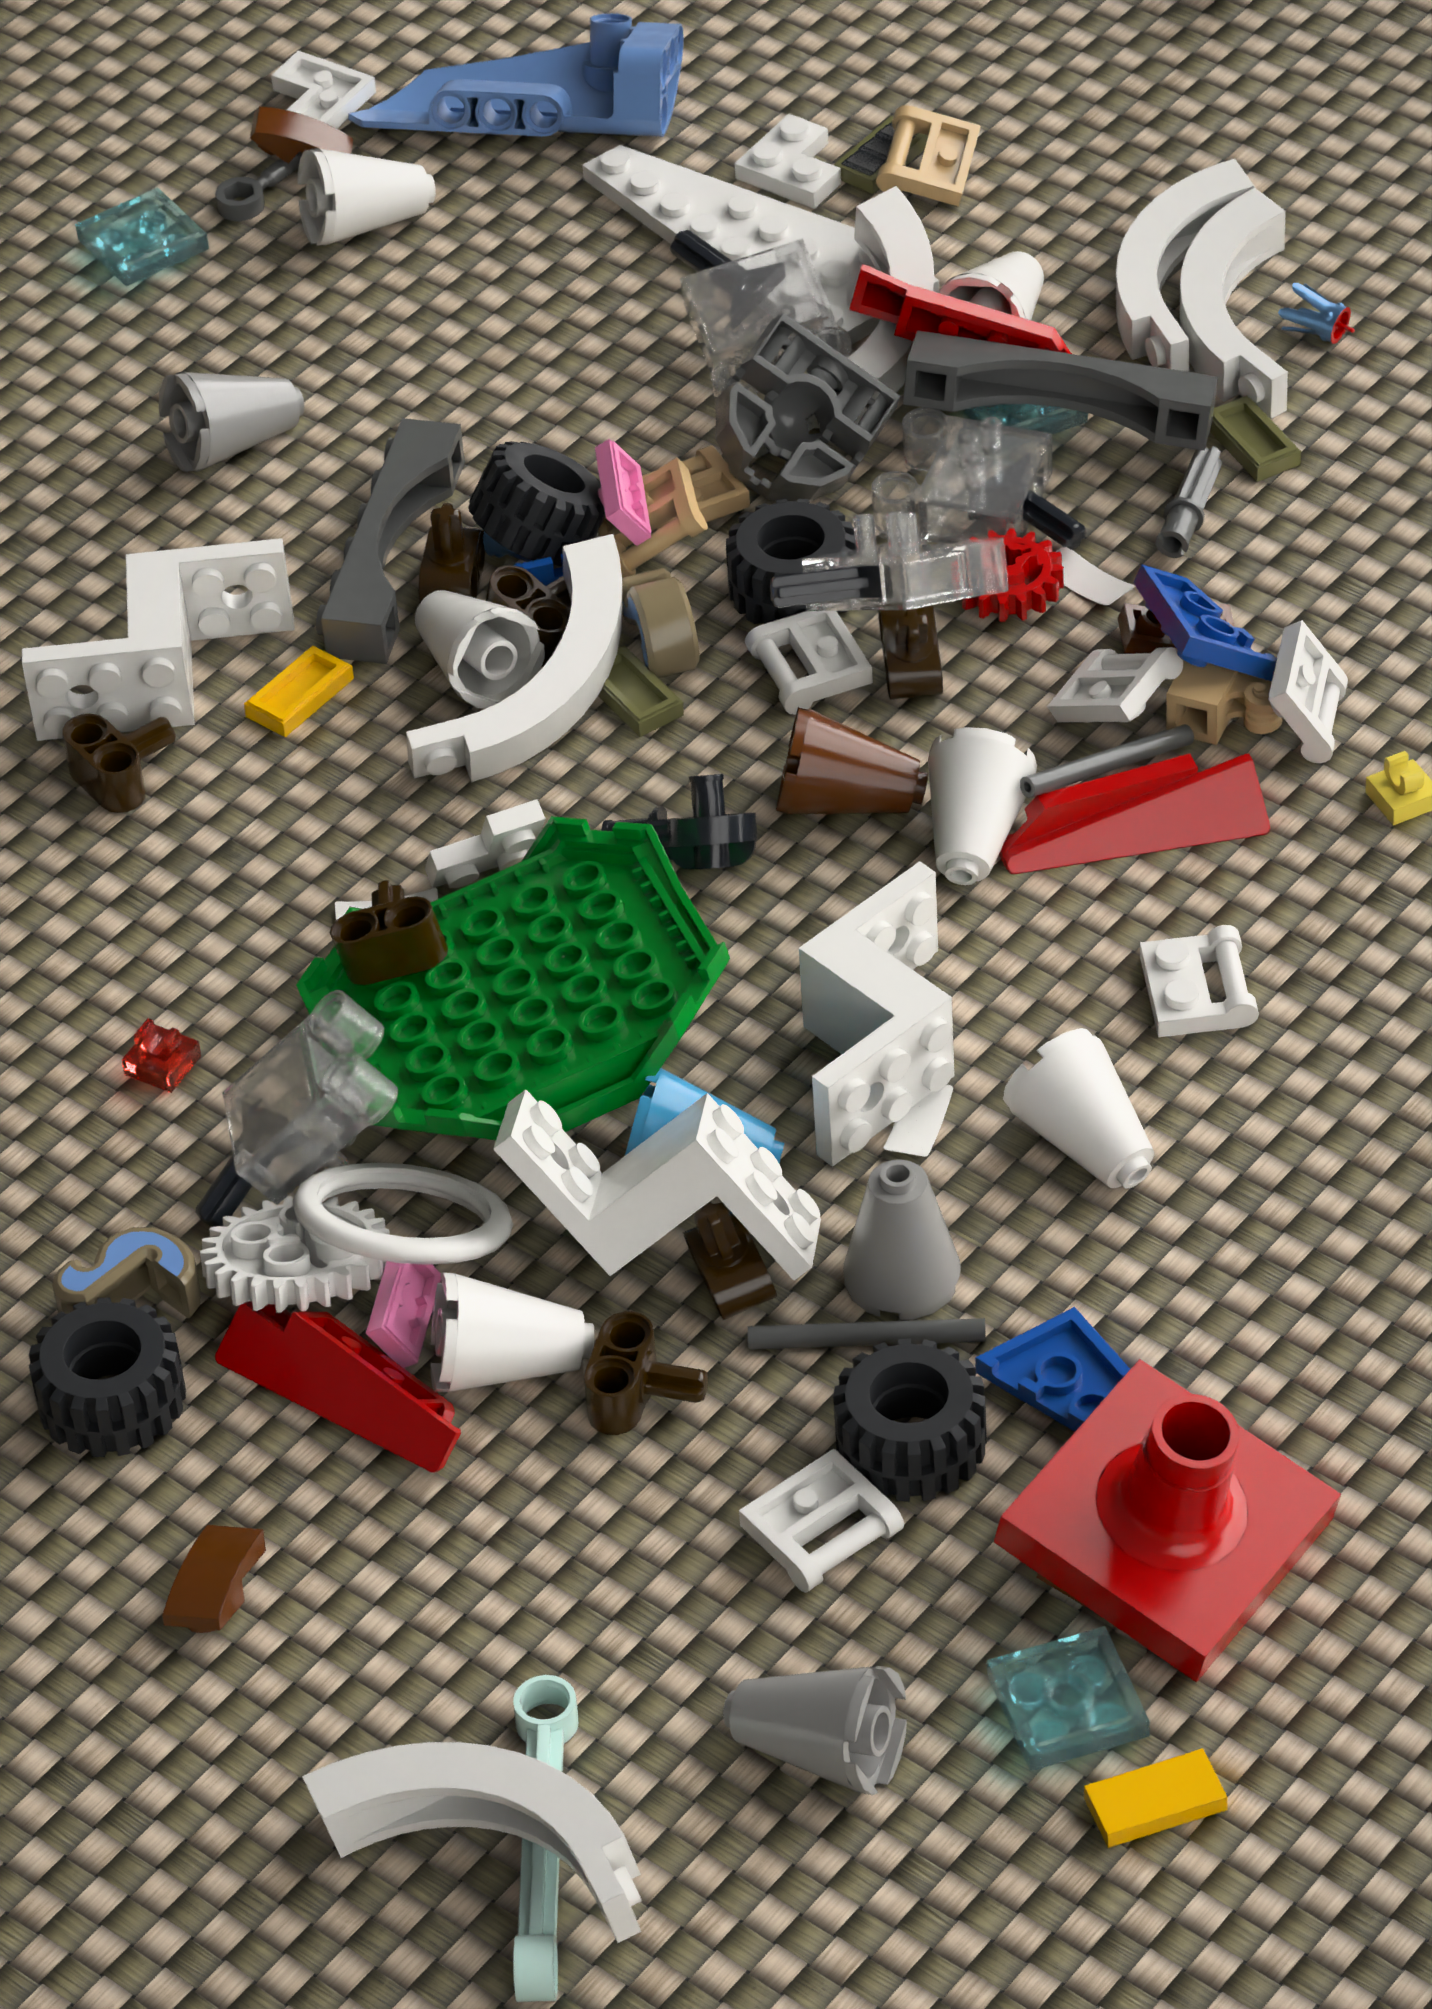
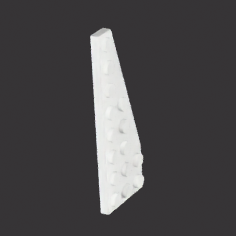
M618 145L582 164L584 181L670 244H672L678 232L690 230L747 272L784 263L786 279L758 307L759 310L771 319L784 313L838 352L872 334L880 319L849 310L862 264L876 269L869 256L854 240V227L622 145ZM934 277L933 291L938 293L939 280Z

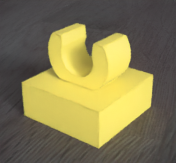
M1406 751L1387 757L1384 761L1385 770L1366 777L1365 793L1393 826L1432 811V780L1414 759L1409 760Z

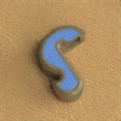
M664 568L622 577V614L624 620L639 628L641 648L645 666L648 667V670L653 672L658 678L694 670L700 661L698 638L690 603L680 580L671 577V573Z
M132 1227L112 1235L100 1246L92 1267H82L81 1261L77 1259L69 1261L58 1270L52 1283L58 1313L62 1311L68 1314L73 1311L72 1305L84 1301L86 1305L97 1304V1298L110 1297L111 1303H119L122 1298L136 1301L151 1288L159 1294L162 1300L187 1318H190L200 1306V1284L194 1255L182 1240L158 1228Z

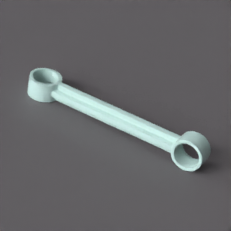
M552 1675L536 1676L522 1683L514 1694L513 1705L516 1729L521 1739L526 1742L525 1755L545 1762L563 1772L564 1743L574 1736L579 1724L576 1694L571 1684L560 1677ZM543 1704H555L566 1709L560 1715L550 1719H536L527 1715L531 1709ZM522 1838L518 1936H515L514 1940L516 2002L557 2001L559 1857L542 1846Z

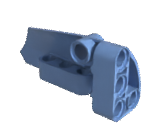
M615 13L594 15L590 17V42L497 60L427 69L405 88L387 100L369 109L349 113V120L361 127L541 137L550 136L556 132L663 137L668 129L677 95L683 56L682 24L638 22L636 26H632V19L627 15Z

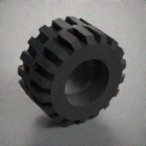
M510 441L496 446L469 500L470 504L468 506L469 512L473 515V520L496 542L510 551L533 561L551 557L553 565L562 566L561 554H563V546L594 539L605 518V509L598 495V489L601 488V484L592 473L573 459L555 450L526 442Z
M781 499L776 500L775 504L768 505L763 503L756 506L755 512H745L739 517V523L732 524L728 531L729 538H726L730 600L734 601V608L739 614H746V620L753 624H766L831 603L837 613L847 612L852 606V599L777 608L772 603L769 590L771 579L775 576L846 568L857 565V545L854 527L851 522L845 521V515L839 510L830 511L829 505L821 502L812 504L809 503V499H798L797 501Z
M108 1297L97 1298V1304L86 1305L84 1301L72 1305V1312L66 1314L61 1311L52 1317L53 1326L42 1327L36 1335L38 1344L31 1345L29 1352L30 1364L28 1366L40 1421L45 1430L49 1429L50 1436L56 1443L60 1445L67 1442L69 1451L81 1454L85 1450H91L92 1457L105 1458L107 1452L117 1451L118 1456L131 1454L130 1448L139 1445L144 1449L154 1444L153 1436L156 1434L165 1436L173 1428L171 1419H179L184 1409L182 1400L186 1399V1387L176 1335L172 1333L171 1324L164 1316L157 1318L156 1309L147 1304L137 1308L135 1300L122 1298L119 1303H111V1299ZM108 1375H118L108 1379L96 1380Z
M898 1339V1345L888 1347L885 1342L873 1346V1353L871 1355L861 1352L852 1359L853 1368L844 1367L839 1375V1386H835L833 1394L836 1451L885 1496L888 1493L896 1495V1501L910 1502V1496H921L922 1500L926 1501L936 1499L937 1491L943 1490L949 1494L959 1488V1479L969 1481L976 1473V1464L982 1463L985 1456V1444L987 1443L986 1401L982 1378L976 1376V1367L969 1359L959 1361L958 1351L949 1346L943 1350L937 1349V1342L923 1340L920 1345L911 1344V1339ZM905 1417H920L927 1419L915 1423H901L894 1421Z

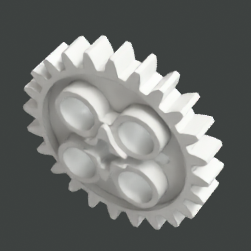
M286 1196L283 1204L277 1206L268 1200L262 1201V1209L258 1211L242 1207L241 1218L224 1216V1227H210V1237L202 1239L203 1250H200L203 1277H206L207 1288H216L218 1298L232 1296V1303L235 1306L251 1300L253 1310L255 1311L262 1309L267 1304H275L277 1313L283 1312L288 1305L294 1304L301 1311H307L309 1303L315 1301L325 1307H330L331 1297L334 1296L351 1300L353 1299L352 1288L368 1291L371 1289L370 1280H381L386 1261L346 1252L323 1242L309 1233L297 1219L292 1202L294 1198L291 1196ZM335 1196L322 1203L328 1212L345 1222L363 1229L390 1235L389 1229L385 1227V1219L375 1218L374 1209L372 1208L359 1211V1205L356 1201L339 1206L338 1197Z

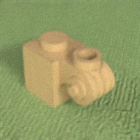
M1183 661L1181 674L1173 680L1166 693V730L1187 724L1193 731L1194 740L1214 745L1218 744L1231 718L1243 717L1245 728L1255 734L1272 733L1282 725L1283 718L1275 714L1268 700L1272 681L1207 663L1205 667H1198Z

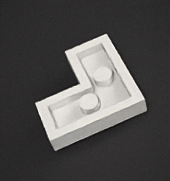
M297 51L271 75L273 91L297 99L287 109L288 111L312 117L336 129L349 118V113L356 112L376 93L375 78L373 76L301 51Z
M788 113L735 162V179L815 209L841 184V168L814 158L828 144V128Z
M538 799L488 815L485 818L480 835L430 851L425 871L432 888L447 883L449 888H459L478 879L481 872L499 867L500 871L521 862L542 831L545 822Z

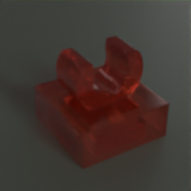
M147 1018L134 1034L135 1044L122 1058V1065L125 1076L172 1093L201 1058L199 1041L182 1035L176 1028L172 1027L168 1030L155 1025L152 1019Z

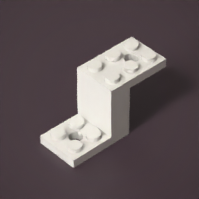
M283 539L126 554L128 638L22 649V666L37 741L63 738V727L66 722L81 714L100 715L120 732L134 731L159 717L167 718L172 727L195 725L191 641L295 630ZM232 585H242L249 589L247 592L239 595L229 594L224 591ZM78 685H87L92 687L94 691L88 694H76L70 691V689Z
M920 861L799 947L803 1027L842 1054L812 1076L816 1153L818 1157L832 1167L849 1154L860 1151L868 1143L869 1139L892 1122H898L903 1119L912 1107L931 1092H938L943 1089L950 1079L954 1077L952 997L913 970L917 966L926 964L938 952L936 872Z
M526 1089L508 1103L493 1148L494 1151L609 1276L613 1275L716 1196L794 1281L812 1268L821 1222L820 1211L816 1203L807 1192L802 1189L795 1190L782 1176L781 1166L774 1155L764 1147L757 1148L744 1134L743 1124L736 1113L727 1105L719 1106L708 1093L603 1173L600 1171V1164L593 1152L582 1143L575 1144L564 1132L560 1118L549 1104L544 1101L537 1102Z

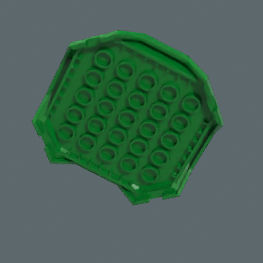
M551 816L521 862L430 902L446 941L448 952L442 962L428 970L374 984L357 985L348 980L335 945L325 960L321 957L313 959L296 986L362 1126L373 1125L399 1130L496 1140L508 1103L525 1089L537 1102L544 1101L554 1109L560 1118L564 1132L633 1102L643 1095L651 1083L645 1080L646 1076H655L730 960L725 942L716 943L684 891L652 824L616 822L612 827L613 831L590 830L587 819ZM349 907L345 914L362 908Z

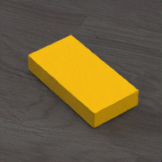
M312 645L244 703L245 715L248 719L286 738L354 679L353 667L351 664Z
M1203 1748L1084 1786V1800L1108 1848L1227 1810L1228 1796Z

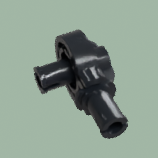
M724 774L688 777L691 786L693 817L668 819L665 807L656 806L648 818L619 821L604 820L602 824V831H613L612 827L616 822L652 824L669 860H673L675 864L685 869H712L744 864L752 857L756 848V840H758L755 812L725 814Z

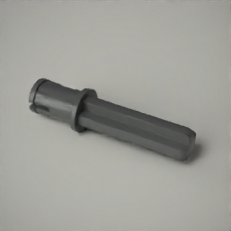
M1215 446L1210 449L1205 448V451L1195 450L1175 498L1169 501L1164 509L1165 522L1160 534L1157 535L1156 546L1167 557H1182L1184 552L1186 553L1189 549L1193 533L1199 530L1204 523L1205 514L1203 509L1222 466V460L1219 458L1221 451Z

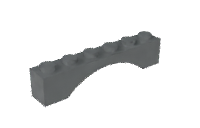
M917 330L907 359L903 404L951 412L999 404H1033L1061 407L1114 421L1138 432L1154 443L1205 451L1213 420L1218 376Z
M402 418L395 437L387 439L382 469L375 470L371 481L368 503H362L359 508L357 531L354 537L349 536L346 540L342 568L333 572L329 600L327 604H321L317 612L316 631L318 635H323L325 652L339 659L387 664L400 631L395 590L383 572L386 559L398 537L415 519L432 506L453 495L465 464L461 424Z

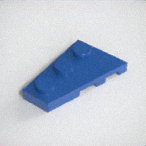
M1141 565L1133 583L1146 601L1145 606L1154 613L1161 624L1162 632L1169 636L1177 648V654L1181 659L1198 667H1205L1207 663L1268 681L1273 680L1277 658L1270 653L1262 654L1253 651L1251 646L1255 638L1244 628L1234 627L1220 619L1223 610L1186 577Z
M1075 1307L975 1357L976 1374L1074 1432L1130 1370L1127 1364Z

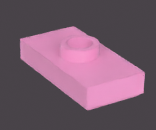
M608 439L595 447L601 488L598 489V495L604 506L606 519L638 546L651 538V527L641 467L620 446Z
M386 1261L366 1334L393 1361L406 1368L418 1363L434 1307L437 1283L441 1282V1273L433 1265Z

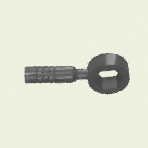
M299 152L289 164L279 158L264 169L257 180L249 177H235L222 182L215 192L219 214L231 221H245L258 216L265 206L263 189L274 187L297 170L303 153ZM237 197L246 198L243 201L234 200Z

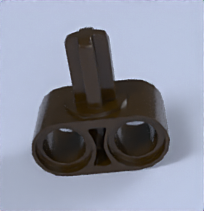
M443 503L441 508L433 509L430 514L431 527L428 532L419 573L420 603L426 596L439 590H446L476 599L485 562L484 530L482 528L463 527L461 512L453 509L452 504Z
M509 565L497 568L491 574L485 601L517 609L535 621L539 630L537 629L539 640L544 644L545 656L542 667H544L560 643L569 620L571 599L564 576L545 586L522 567Z
M932 598L878 603L879 628L889 699L943 694L941 659Z
M81 714L66 722L62 734L69 772L73 780L102 808L115 813L129 812L143 803L146 798V790L140 760L176 740L175 731L165 717H159L124 735L100 715Z
M389 880L379 882L378 889L371 893L372 907L347 913L337 919L331 926L330 935L348 980L357 985L374 984L428 970L442 962L448 952L446 941L430 901L418 896L405 898L402 886L391 885Z
M711 1201L701 1208L702 1210L694 1215L696 1227L683 1232V1235L700 1275L724 1321L776 1298L777 1293L767 1268L746 1227L731 1211L729 1212L723 1202L712 1204Z
M623 1311L613 1314L605 1320L600 1328L584 1373L589 1422L594 1429L606 1435H620L629 1432L640 1421L645 1405L651 1395L693 1403L703 1401L708 1389V1373L701 1369L657 1362L654 1328L651 1321L645 1315L634 1311Z

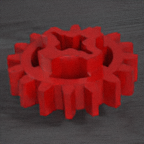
M1009 528L1006 535H998L994 530H989L988 539L985 541L971 537L969 538V549L957 548L956 561H951L950 565L954 598H962V608L964 610L973 609L976 606L979 607V618L982 619L993 612L998 613L1000 622H1005L1008 615L1014 614L1021 620H1027V610L1033 609L1041 614L1046 612V601L1057 602L1059 600V589L1064 588V566H1062L1061 552H1052V542L1050 540L1037 544L1035 532L1032 531L1023 538L1016 537L1015 528Z

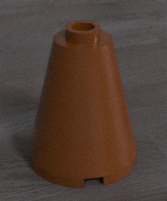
M798 707L788 745L789 750L786 764H784L776 805L777 812L786 813V815L909 813L912 803L922 805L928 773L919 771V759L818 712Z

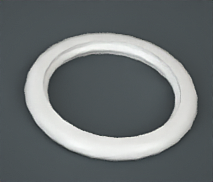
M360 1163L329 1168L311 1175L302 1182L292 1201L297 1219L301 1225L323 1242L346 1252L371 1259L404 1264H451L481 1258L500 1248L507 1241L513 1227L507 1205L495 1193L484 1186L455 1174L408 1164ZM360 1189H401L434 1195L460 1204L476 1213L484 1221V1224L480 1228L468 1233L449 1237H402L378 1233L345 1222L328 1212L323 1207L322 1202L337 1194Z

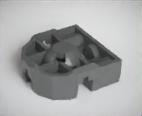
M783 313L771 320L717 398L715 405V440L728 462L730 473L765 499L770 501L809 499V502L824 495L838 491L846 484L857 465L861 462L896 410L900 395ZM792 332H794L796 336L791 341L788 339V337ZM782 348L784 352L782 353L778 361L775 363V365L771 364L779 350ZM740 379L764 394V401L739 384ZM875 391H878L880 394L876 400L871 398ZM864 407L867 408L858 424H856L855 421ZM815 414L819 423L820 433L809 434L806 420ZM832 442L852 456V459L848 461L825 443ZM762 445L773 455L786 460L772 482L766 478L758 479L753 475L755 470L748 466Z

